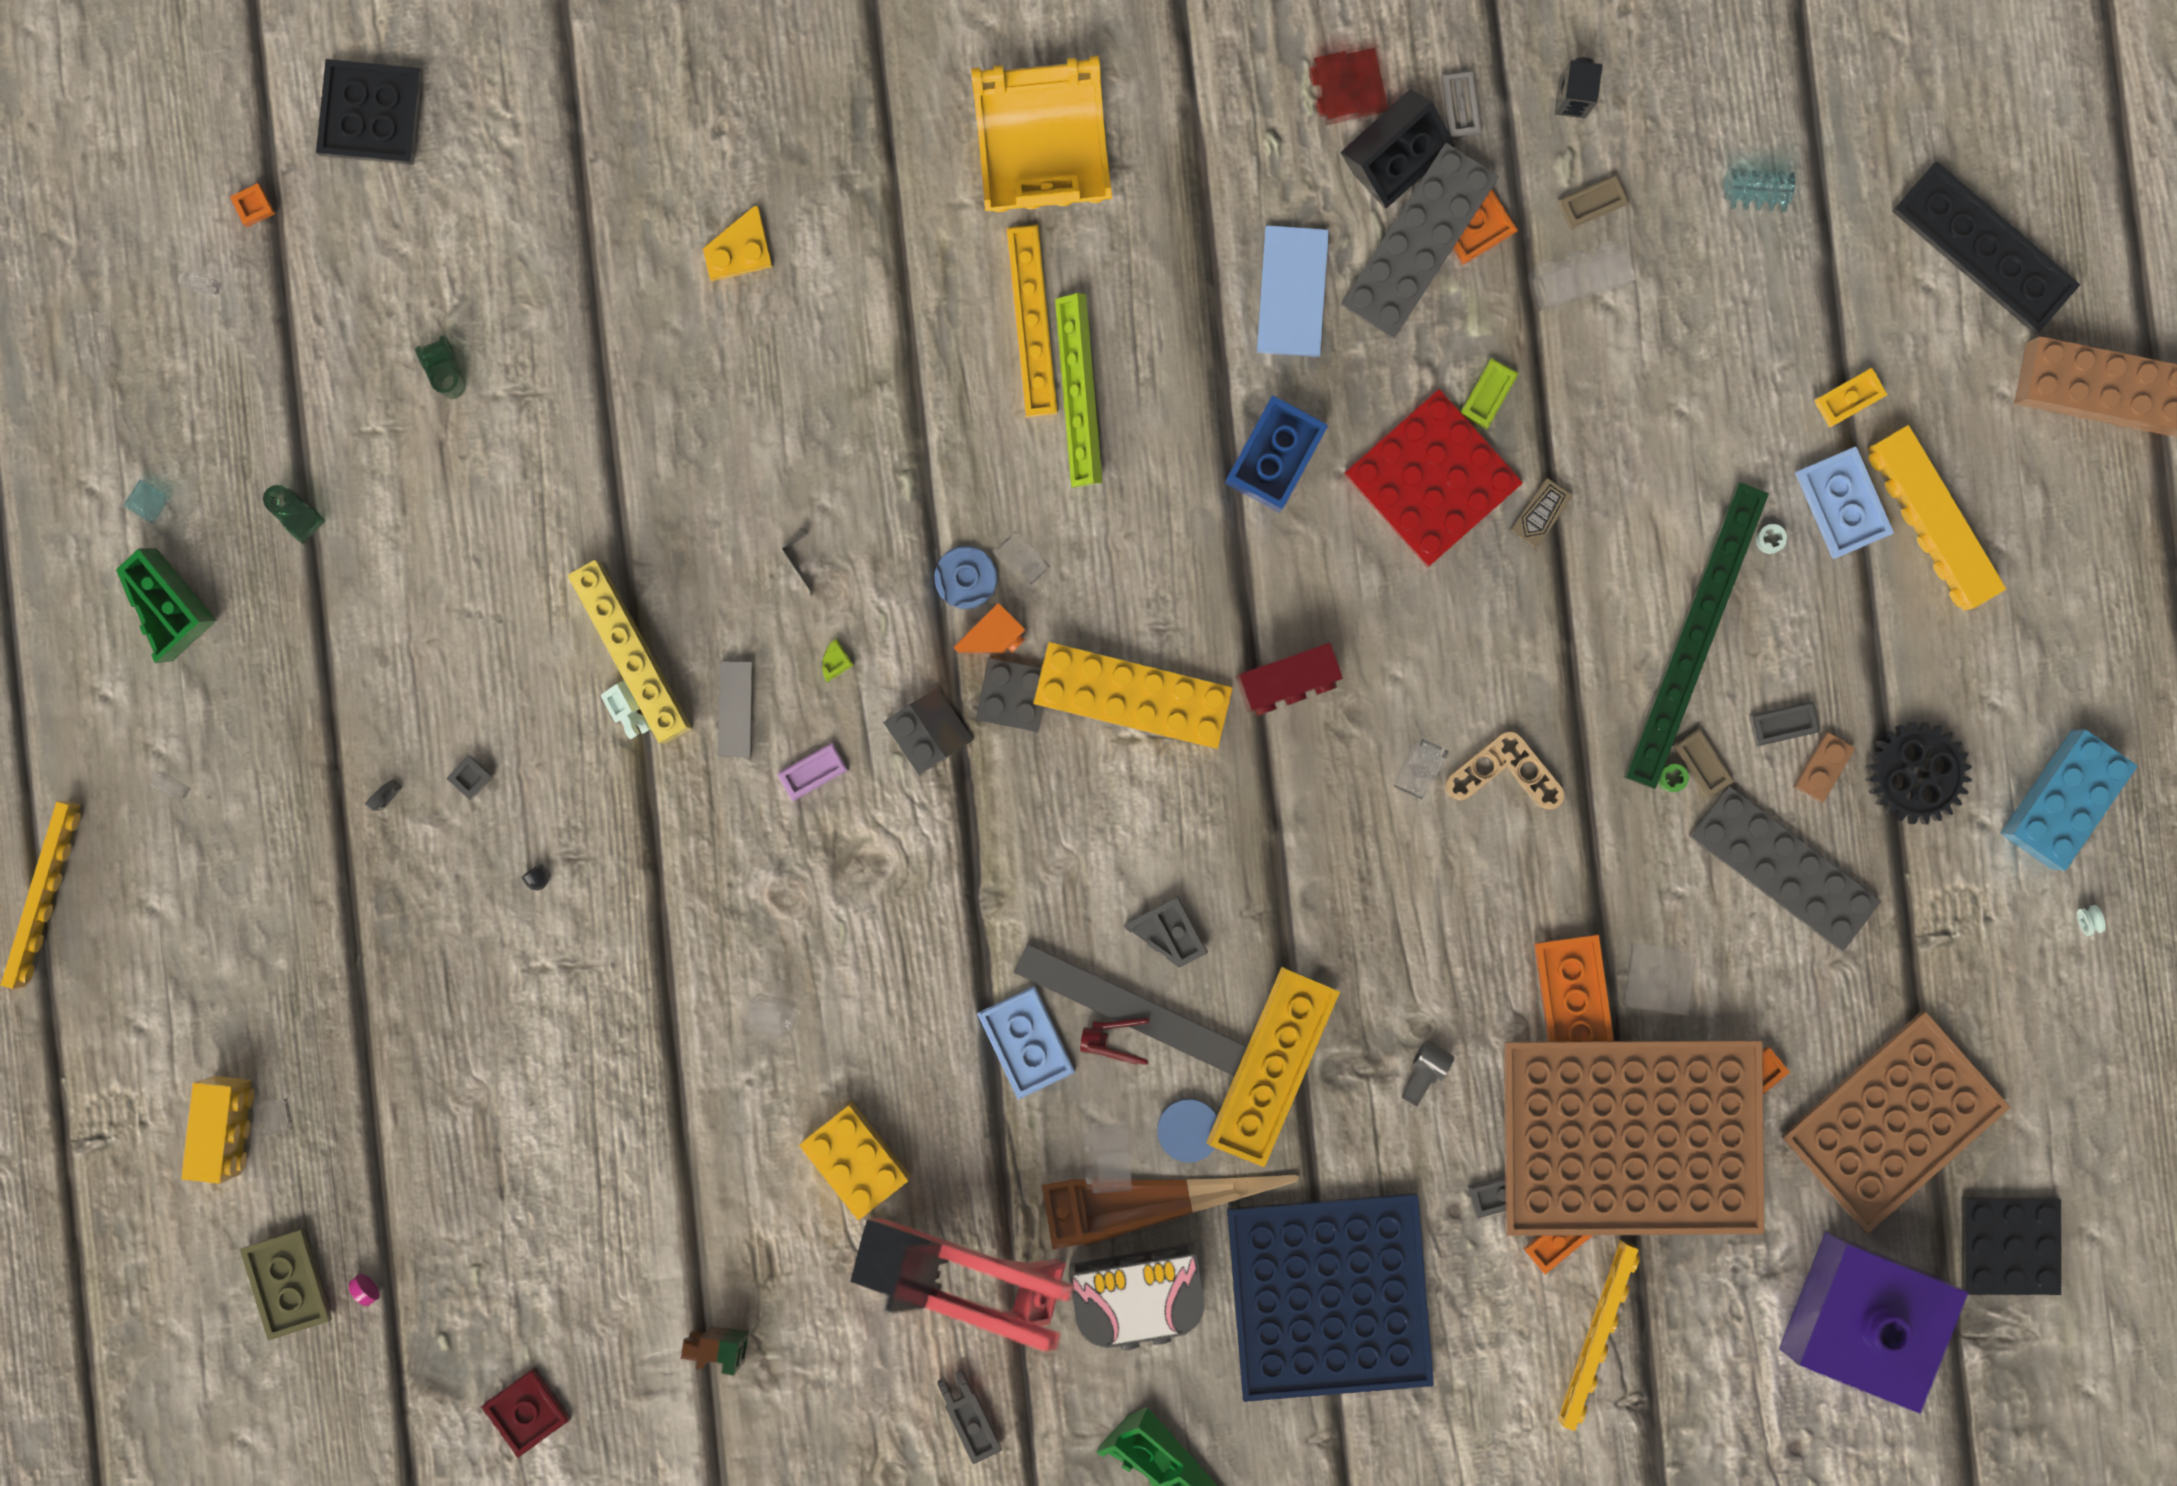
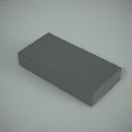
M1813 701L1749 715L1756 746L1820 732Z

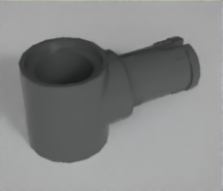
M1426 1040L1413 1060V1065L1415 1066L1413 1071L1415 1073L1402 1094V1098L1418 1106L1430 1084H1435L1437 1079L1441 1081L1446 1076L1455 1056Z

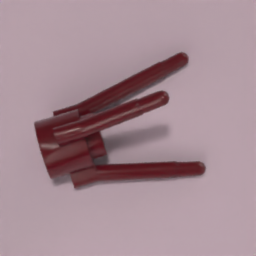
M1136 1018L1112 1022L1093 1021L1092 1028H1083L1080 1052L1103 1055L1134 1065L1138 1063L1147 1065L1148 1059L1108 1048L1109 1034L1104 1033V1030L1148 1024L1150 1020L1149 1018Z

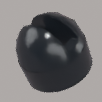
M541 863L525 873L521 879L528 888L539 891L547 886L549 874Z

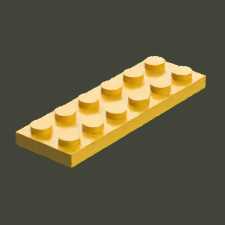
M1048 642L1033 704L1218 749L1233 688Z
M1281 967L1206 1141L1209 1146L1262 1167L1266 1166L1340 994L1338 990Z

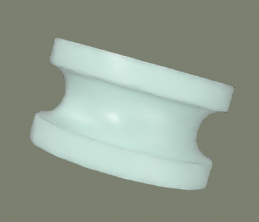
M1776 524L1766 525L1760 529L1756 536V545L1763 553L1774 554L1780 551L1787 542V533L1780 525ZM1766 531H1770L1772 535H1778L1779 540L1775 542L1777 547H1773L1771 543L1765 544L1764 538L1768 536L1765 533Z
M2091 905L2088 910L2085 908L2078 909V923L2086 936H2092L2094 931L2098 933L2105 931L2104 916L2097 905Z

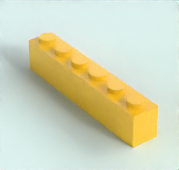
M1907 425L1868 447L1867 450L1870 453L1868 459L1872 467L1876 471L1881 472L1886 480L1884 485L1887 492L1892 498H1896L1901 505L1903 519L1908 525L1914 527L1918 534L1917 542L1924 552H1929L1934 561L1933 568L1935 573L1941 580H1945L1951 589L1949 595L1954 604L1959 608L1961 607L1963 611L1974 609L2005 591V585L1910 426Z

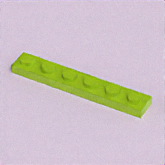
M1075 293L1055 299L1071 487L1081 488L1102 483L1087 299L1086 294Z

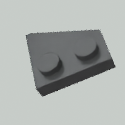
M1179 896L1124 924L1127 931L1133 932L1144 940L1149 947L1156 952L1162 953L1166 956L1167 960L1178 968L1208 953Z

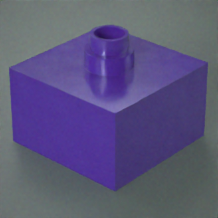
M1825 1231L1779 1350L1801 1367L1921 1414L1968 1292L1941 1277Z

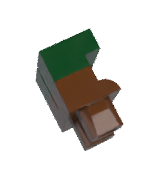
M711 1326L705 1333L691 1331L689 1338L686 1337L683 1340L681 1359L697 1361L696 1369L703 1368L708 1362L722 1364L721 1374L734 1376L745 1362L749 1331Z

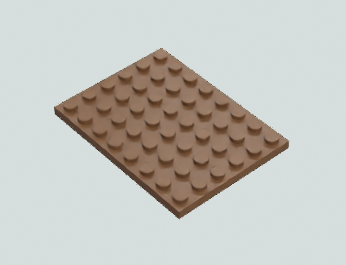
M1761 1040L1504 1041L1505 1227L1507 1236L1764 1234L1763 1054Z

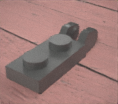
M961 1369L955 1372L964 1396L954 1400L950 1385L944 1378L938 1380L937 1384L946 1402L945 1408L974 1465L1001 1452L1002 1447L976 1392H972L970 1383Z

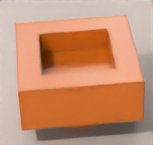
M259 183L230 196L243 225L247 228L276 214L262 185Z

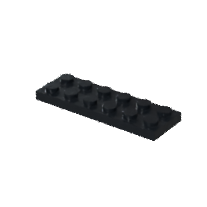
M1937 161L1927 169L1892 210L1896 216L2034 334L2039 333L2080 286L2075 279Z

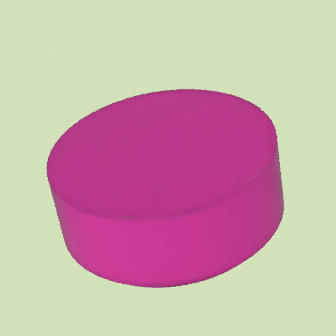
M360 1273L349 1281L348 1288L350 1294L359 1304L370 1306L379 1299L380 1293L376 1284L365 1274Z

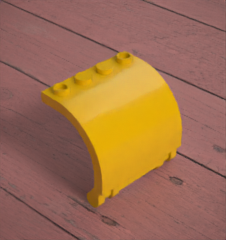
M1099 55L1089 56V60L1077 61L1076 57L1067 58V64L1008 70H1003V65H994L993 69L981 70L980 67L971 68L985 211L1005 212L1015 208L1036 209L1045 205L1067 206L1076 202L1088 201L1099 203L1106 199H1112L1103 119Z

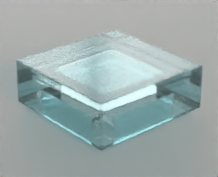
M139 479L123 506L153 524L170 497L144 480Z

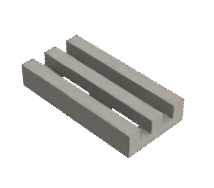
M1474 70L1442 74V91L1447 129L1452 139H1455L1459 136L1463 138L1468 137V135H1480L1482 132ZM1461 79H1466L1472 119V127L1468 128ZM1454 80L1460 129H1456L1450 87V81Z

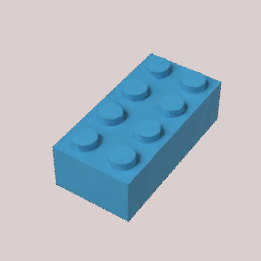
M2086 729L2071 730L2000 834L2051 870L2066 871L2138 765Z

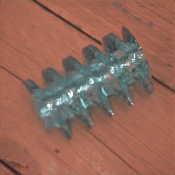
M1729 168L1724 180V198L1729 200L1731 209H1735L1738 200L1742 201L1743 210H1747L1750 202L1754 201L1756 211H1760L1763 202H1767L1769 212L1773 211L1776 203L1780 204V211L1785 212L1788 204L1792 201L1795 190L1794 172L1789 173L1787 176L1785 172L1779 171L1774 176L1770 170H1766L1761 175V172L1757 169L1752 170L1750 174L1746 169H1740L1736 174L1735 169Z

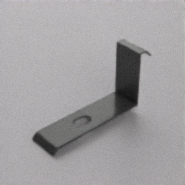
M799 528L800 530H803L806 533H804L803 535H801L800 537H798L797 539L783 547L782 550L791 562V564L793 565V567L795 568V570L797 571V573L799 574V576L802 578L808 589L810 590L809 595L812 596L811 589L809 588V586L807 585V583L805 582V580L803 579V577L801 576L793 562L790 560V558L784 551L808 535L805 529Z

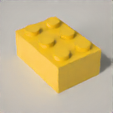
M211 1076L192 1083L181 1180L220 1184L240 1175L241 1171L245 1169L247 1154L243 1152L244 1141L248 1138L251 1123L247 1120L248 1108L252 1106L254 1101V1089H251L252 1080Z
M853 1101L799 1144L802 1151L858 1221L907 1183L911 1177L907 1169Z

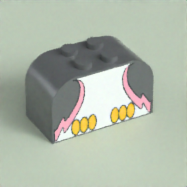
M1194 1243L1069 1264V1281L1073 1285L1071 1293L1076 1323L1084 1338L1096 1346L1104 1348L1120 1346L1121 1350H1131L1140 1347L1139 1343L1152 1341L1153 1345L1166 1344L1172 1341V1337L1182 1336L1193 1330L1203 1316L1204 1296Z

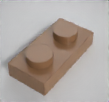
M1825 732L1793 787L1816 801L1824 803L1853 754L1855 747L1831 733Z

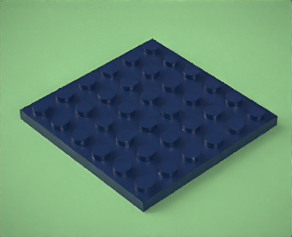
M1417 1193L1227 1208L1243 1402L1434 1386Z

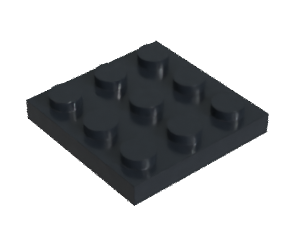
M325 59L316 153L319 156L414 165L423 71L415 67Z
M1961 1197L1962 1289L1968 1292V1295H2062L2061 1199L2057 1197Z

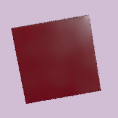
M535 1367L481 1406L517 1458L571 1420L567 1411Z

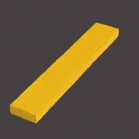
M1038 225L1007 228L1026 417L1057 414L1039 229Z

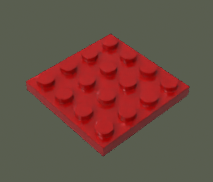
M1440 389L1344 473L1348 480L1427 568L1523 484Z

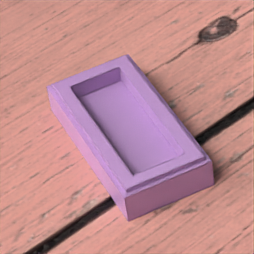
M830 743L777 773L791 800L795 801L848 771V768L834 743Z

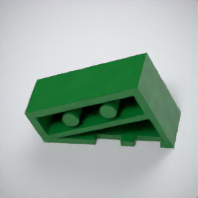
M157 548L137 549L116 569L131 607H135L142 624L139 626L141 632L148 638L153 651L151 656L154 663L174 661L217 621Z

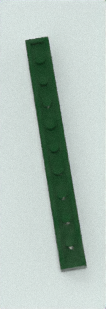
M1741 482L1736 483L1623 778L1651 789H1656L1769 493Z

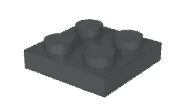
M988 658L976 720L1038 732L1043 706L1035 705L1033 701L1041 668Z

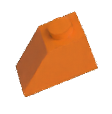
M997 603L953 648L959 654H1004L1008 649L1013 653L1026 640L1022 636L1026 630Z

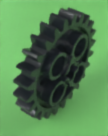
M1909 722L1907 730L1903 725L1895 726L1896 735L1891 731L1885 732L1884 735L1887 742L1876 741L1875 744L1880 751L1869 752L1868 754L1871 758L1875 759V764L1865 765V768L1873 771V775L1865 778V781L1875 782V787L1868 792L1869 794H1879L1880 797L1876 800L1875 804H1887L1884 813L1891 815L1896 811L1895 820L1903 821L1906 816L1908 824H1916L1918 817L1921 824H1929L1930 816L1934 821H1942L1941 811L1946 815H1952L1953 811L1950 805H1962L1961 800L1957 797L1958 794L1969 793V791L1962 787L1964 782H1972L1970 777L1964 776V771L1971 769L1972 765L1963 764L1962 762L1969 754L1958 753L1957 750L1962 745V742L1955 741L1951 743L1950 740L1953 733L1946 732L1941 735L1942 726L1935 725L1931 730L1929 722H1921L1919 729L1916 722ZM1909 744L1915 749V757L1911 761L1905 757L1904 753L1906 746ZM1929 747L1930 753L1926 756V748ZM1938 756L1943 759L1945 764L1941 773H1938L1934 768V761ZM1915 768H1919V772L1923 774L1922 778H1918V775L1914 773ZM1897 773L1903 778V786L1899 790L1895 789L1892 784L1893 777ZM1925 786H1929L1933 793L1929 802H1925L1922 798V790ZM1911 791V798L1908 800L1907 794Z

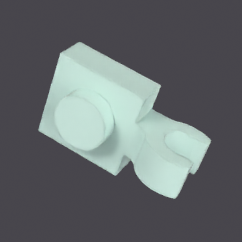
M625 681L615 684L600 695L615 723L622 722L624 731L629 739H633L640 734L636 725L642 734L651 729L645 717L636 712L640 708Z

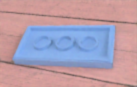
M1265 226L1256 353L1320 357L1329 230Z

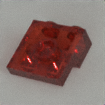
M1375 48L1348 54L1342 51L1314 58L1313 67H1309V77L1311 85L1317 86L1319 97L1315 98L1316 109L1319 117L1324 116L1325 125L1381 114L1388 109Z

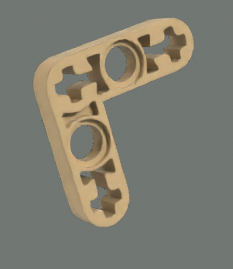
M1505 732L1498 735L1451 773L1444 784L1445 791L1449 797L1455 800H1465L1507 768L1540 808L1546 810L1555 809L1564 800V791L1560 784L1526 742L1514 732ZM1504 738L1508 741L1515 740L1516 744L1513 748L1518 755H1521L1523 751L1527 754L1526 757L1519 759L1514 766L1510 762L1516 759L1511 752L1503 753L1501 750L1504 747L1502 742ZM1481 757H1487L1493 763V769L1488 775H1481L1476 770V762ZM1525 762H1532L1537 767V775L1531 780L1524 779L1520 774V768ZM1469 767L1471 774L1480 782L1475 785L1474 780H1470L1464 786L1466 790L1464 794L1462 792L1454 793L1452 790L1455 786L1453 780L1455 778L1464 780L1469 776L1468 773L1464 772ZM1545 776L1547 781L1542 782V785L1547 790L1555 789L1556 793L1553 795L1554 803L1550 801L1543 802L1541 798L1544 796V792L1540 787H1536L1533 791L1530 786L1538 783Z

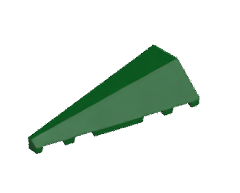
M1148 1407L1128 1414L1100 1444L1096 1452L1103 1458L1106 1454H1109L1123 1462L1122 1469L1128 1472L1132 1468L1141 1472L1149 1479V1484L1152 1486H1217Z

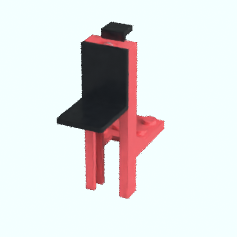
M884 1218L866 1220L850 1281L851 1283L887 1295L884 1312L892 1314L927 1308L1045 1352L1057 1349L1061 1333L1042 1326L1051 1323L1056 1300L1069 1301L1073 1288L1072 1284L1062 1281L1066 1262L1051 1259L1027 1263L998 1259ZM948 1261L1019 1285L1013 1311L1000 1312L942 1291V1284L935 1281V1279H939L941 1271L938 1270L939 1265L947 1264Z

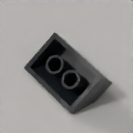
M1409 89L1340 153L1353 175L1387 209L1426 174L1445 143L1452 147L1456 145L1433 102Z

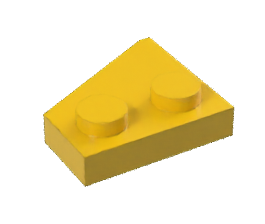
M758 206L748 210L703 248L711 281L773 267Z

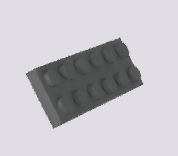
M1445 143L1348 292L1341 306L1392 339H1395L1498 181L1499 176L1448 143Z
M1730 786L1725 787L1688 836L1839 951L1844 952L1881 903L1877 897Z

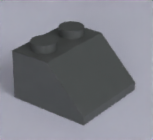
M939 688L909 704L883 722L920 776L973 741Z

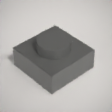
M467 755L446 779L469 800H473L494 776L471 755Z

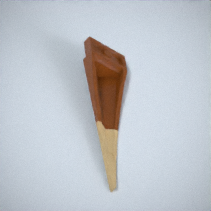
M1281 1175L1187 1180L1072 1179L1042 1185L1051 1244L1053 1250L1082 1244L1086 1246L1297 1182L1299 1176Z

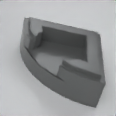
M394 779L390 780L380 787L364 804L373 811H382L399 793L402 786Z

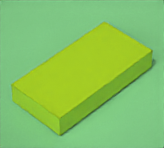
M1491 358L1460 413L1466 419L1487 430L1519 373Z

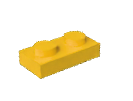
M1870 368L1815 399L1814 402L1830 428L1888 394L1873 368Z

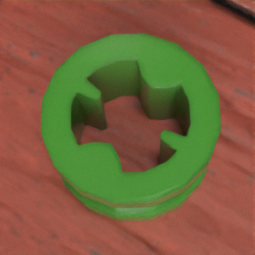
M1667 764L1664 766L1658 784L1668 792L1681 791L1688 784V772L1682 765ZM1677 770L1679 772L1677 777H1681L1680 783L1668 785L1667 782L1670 780L1665 778L1666 773H1673Z

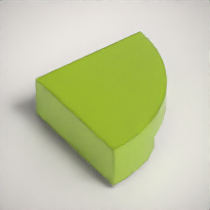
M837 639L829 644L823 656L822 672L827 683L854 666Z

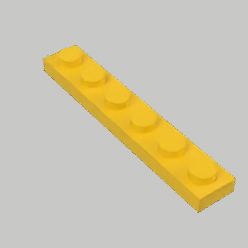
M56 801L0 984L1 986L11 989L25 987L33 977L34 965L32 963L35 954L41 949L44 936L42 931L45 922L50 919L53 911V905L51 904L53 894L59 889L62 882L60 871L63 861L68 859L71 852L70 838L72 832L77 829L80 823L81 815L78 813L80 804L70 801Z
M1623 1240L1619 1241L1557 1419L1564 1428L1573 1431L1576 1430L1578 1423L1582 1424L1587 1413L1585 1402L1588 1393L1592 1394L1596 1388L1598 1376L1595 1373L1599 1363H1603L1608 1353L1606 1342L1609 1333H1614L1619 1320V1315L1616 1313L1620 1302L1624 1303L1628 1296V1278L1631 1272L1634 1273L1639 1264L1640 1255L1637 1254L1639 1249Z

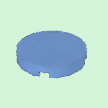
M971 546L956 547L946 552L938 562L934 573L935 586L940 597L949 605L959 609H974L985 604L994 594L997 585V570L992 559L982 550Z
M1194 1098L1181 1099L1169 1104L1161 1113L1157 1124L1158 1139L1163 1150L1173 1159L1181 1162H1198L1208 1157L1215 1149L1206 1143L1217 1118L1214 1110L1205 1102Z

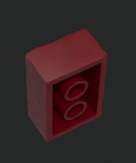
M1330 642L1241 673L1235 677L1247 712L1255 710L1257 716L1276 710L1275 703L1285 700L1286 705H1290L1307 699L1306 692L1315 689L1316 695L1338 688L1336 682L1343 679Z

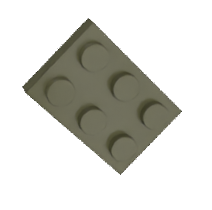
M304 1228L240 1249L268 1341L332 1320Z

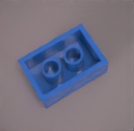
M1272 395L1229 473L1225 484L1270 509L1281 513L1329 425Z

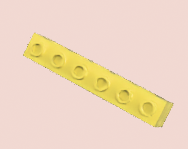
M593 560L568 574L569 580L658 743L666 744L691 730L692 727L604 565L597 560Z

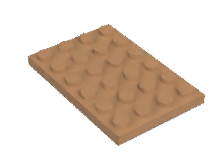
M1921 1011L1780 1137L1865 1233L1869 1234L2011 1107L1928 1013Z

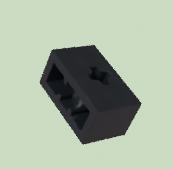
M1585 57L1576 58L1575 61L1570 60L1559 77L1554 115L1586 119L1598 103L1603 64L1594 63L1593 59Z

